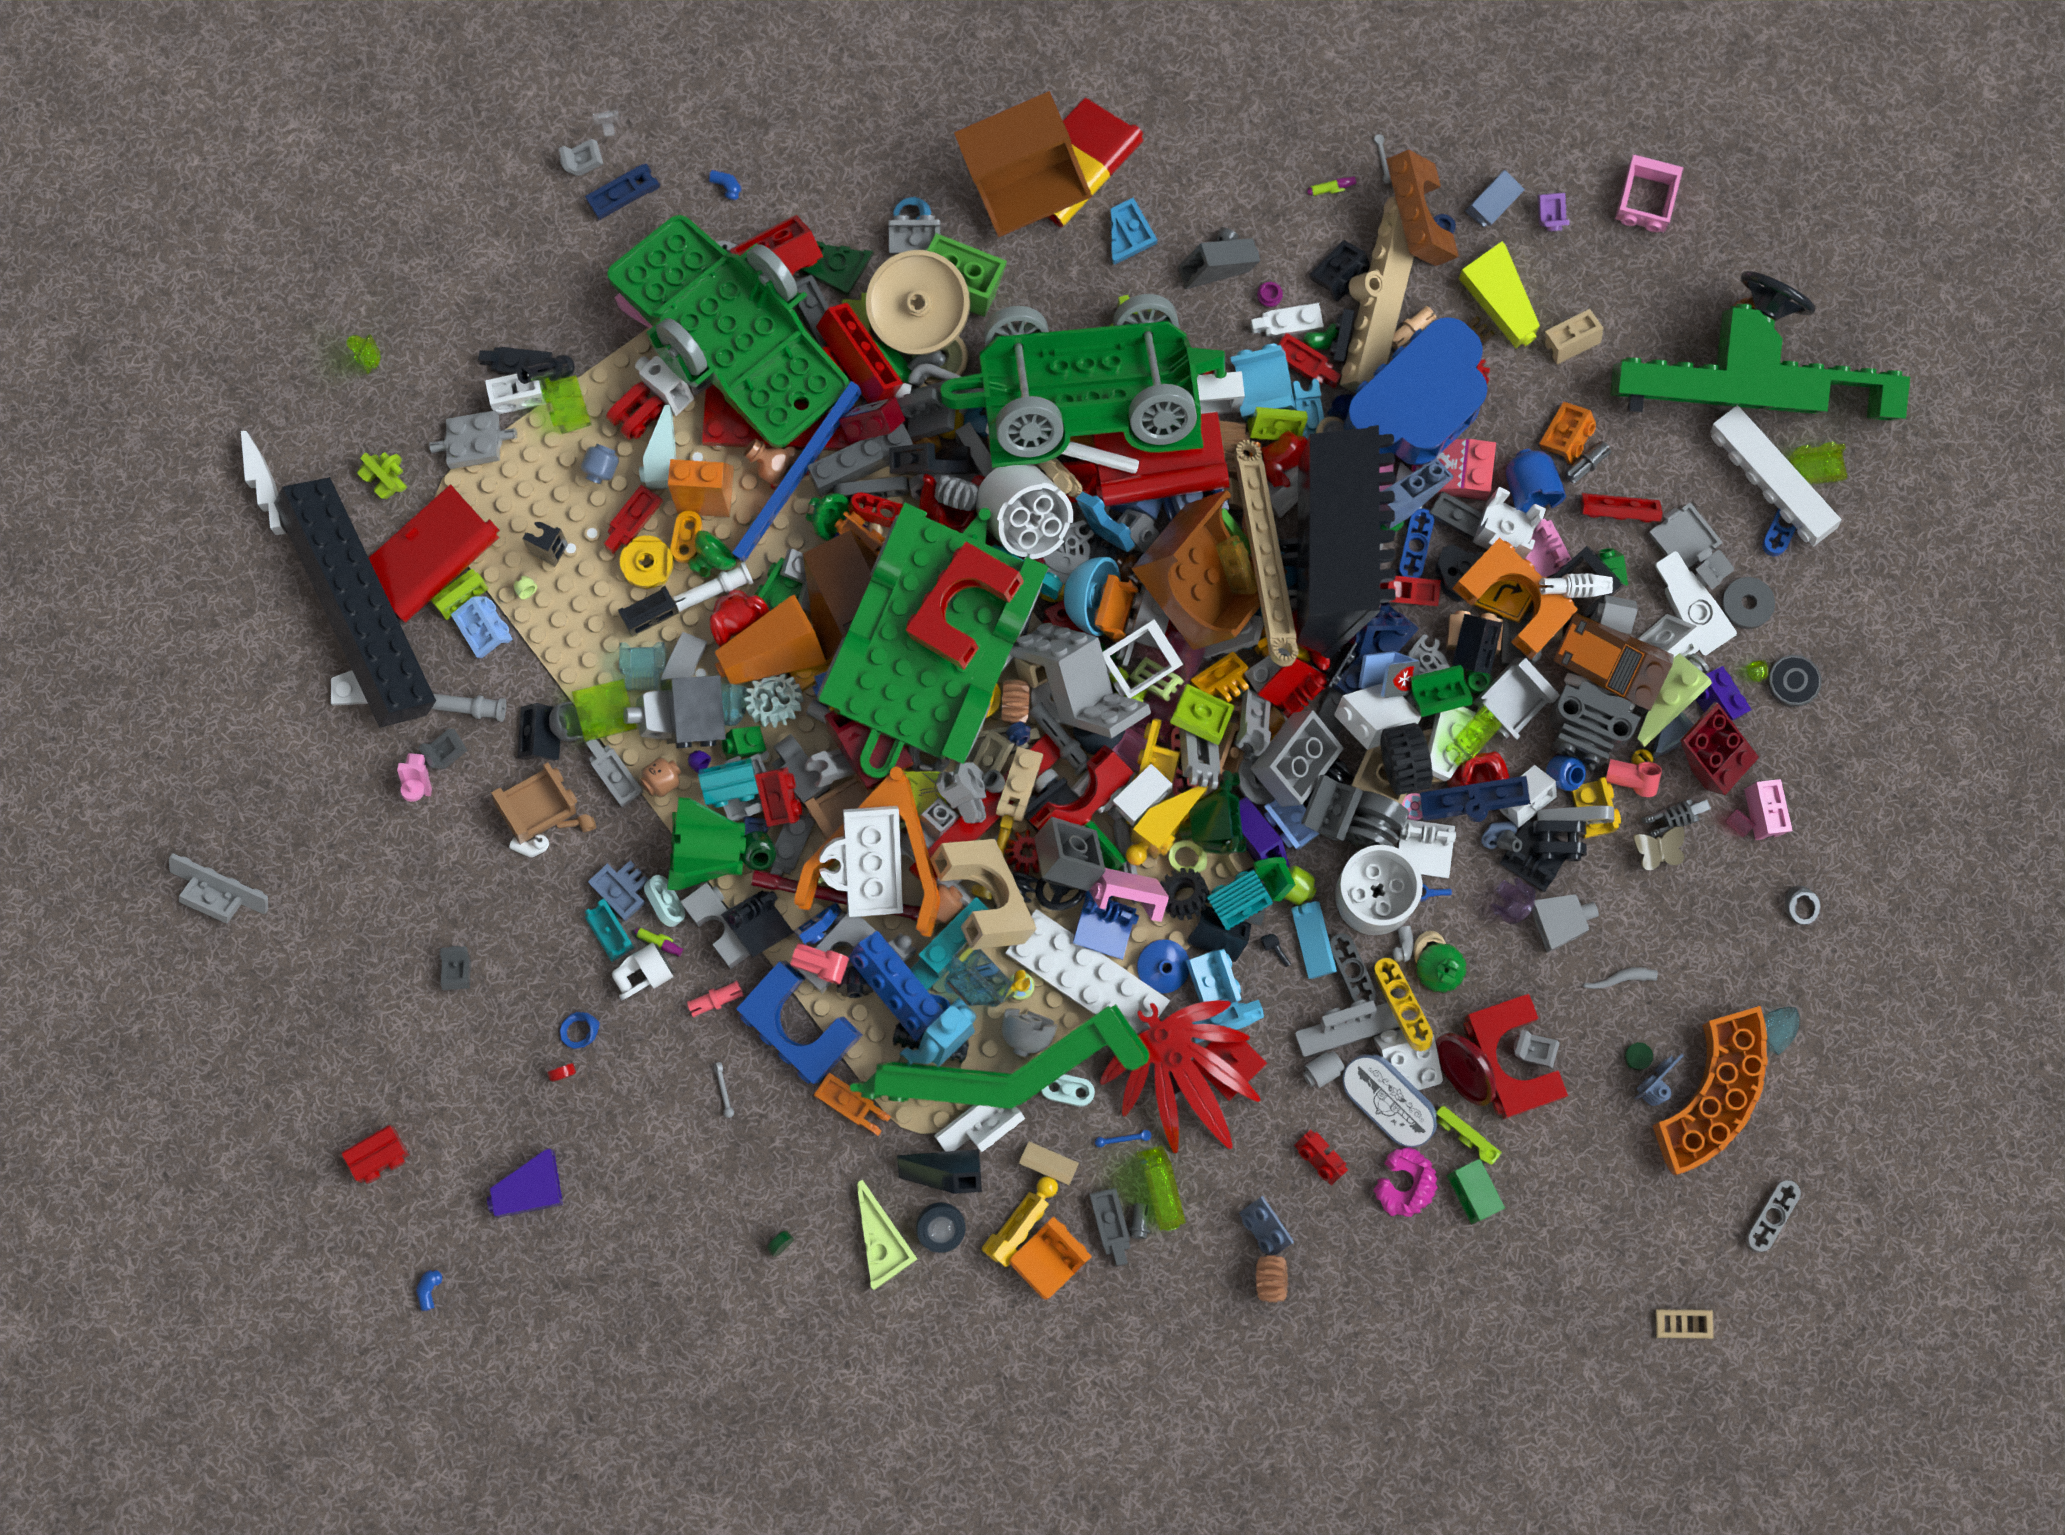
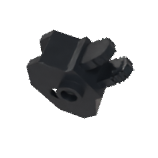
M1455 545L1443 547L1435 567V573L1438 580H1441L1440 586L1444 595L1458 603L1465 601L1452 588L1486 551L1473 554V551L1467 553Z

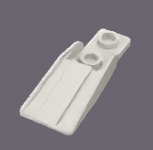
M1674 551L1655 563V568L1667 585L1665 594L1676 616L1681 620L1698 626L1702 634L1695 640L1703 655L1709 654L1737 635L1736 630L1717 602L1693 572L1689 571L1678 552Z

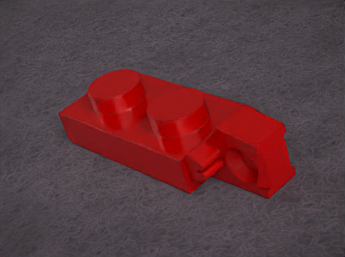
M1286 333L1277 346L1281 345L1285 350L1288 367L1311 381L1317 379L1319 385L1324 382L1335 389L1342 375L1332 369L1334 365L1329 362V358Z
M641 484L611 521L610 528L607 531L610 536L604 542L605 549L614 554L621 547L622 543L627 546L630 541L632 542L663 503V499Z

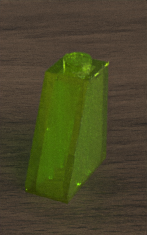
M1161 1145L1136 1152L1155 1222L1159 1230L1172 1231L1179 1228L1180 1225L1186 1223L1172 1164L1166 1151Z

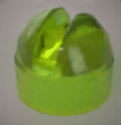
M1765 660L1754 661L1746 666L1748 676L1754 682H1761L1769 674V668Z

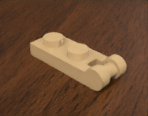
M1017 747L1001 799L997 806L996 815L1004 817L1006 814L1014 817L1016 821H1023L1043 760L1042 753ZM1009 800L1018 802V806L1008 804Z

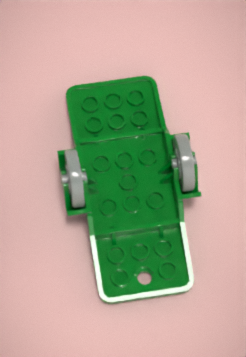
M677 215L663 223L608 269L607 275L610 284L653 326L646 334L665 364L681 380L693 387H697L708 378L724 394V399L772 447L782 448L792 442L828 412L849 385L847 376L809 335L796 312L792 309L808 295L805 292L798 293L796 282L788 268L774 252L763 245L754 244L741 256L728 253L689 218ZM803 398L808 401L809 406L805 410H798L795 408L794 402L797 399Z

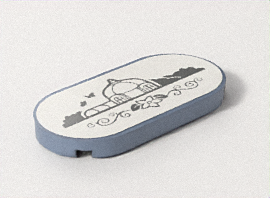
M1364 1054L1357 1056L1347 1065L1343 1074V1085L1347 1095L1393 1141L1406 1147H1418L1429 1141L1437 1128V1115L1434 1106L1388 1060L1379 1055Z

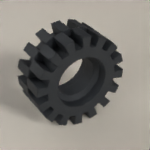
M1180 868L1181 873H1177L1175 869L1171 871L1173 876L1170 877L1166 874L1164 876L1166 882H1160L1169 896L1165 908L1166 913L1170 914L1174 919L1177 916L1179 920H1184V916L1191 920L1194 913L1197 917L1201 915L1199 909L1206 910L1207 906L1205 903H1209L1207 896L1210 895L1201 874L1198 871L1195 873L1194 869L1189 868L1188 873L1185 868ZM1183 888H1192L1194 890V893L1188 899H1175V894Z

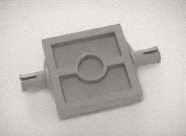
M495 410L446 419L445 439L430 442L429 447L431 453L446 450L447 466L450 469L500 461V448L503 440L517 439L518 436L516 428L500 429L499 414Z

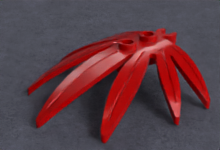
M1206 1001L1193 1004L1173 1013L1163 1021L1159 1020L1158 1008L1154 1003L1150 1004L1153 1010L1152 1016L1145 1017L1141 1010L1138 1011L1139 1019L1150 1026V1029L1138 1035L1149 1051V1060L1145 1065L1132 1070L1123 1097L1122 1115L1126 1117L1135 1105L1144 1087L1149 1066L1151 1063H1154L1158 1110L1164 1132L1173 1153L1178 1152L1179 1122L1177 1104L1169 1072H1172L1186 1100L1205 1126L1228 1149L1233 1148L1221 1108L1211 1088L1191 1061V1058H1194L1204 1069L1229 1088L1255 1102H1260V1097L1233 1067L1211 1051L1191 1041L1193 1037L1213 1042H1242L1250 1039L1249 1035L1229 1027L1214 1024H1192V1022L1206 1020L1222 1013L1231 1006L1230 1001ZM1116 1055L1105 1069L1100 1079L1101 1085L1114 1080L1126 1070Z

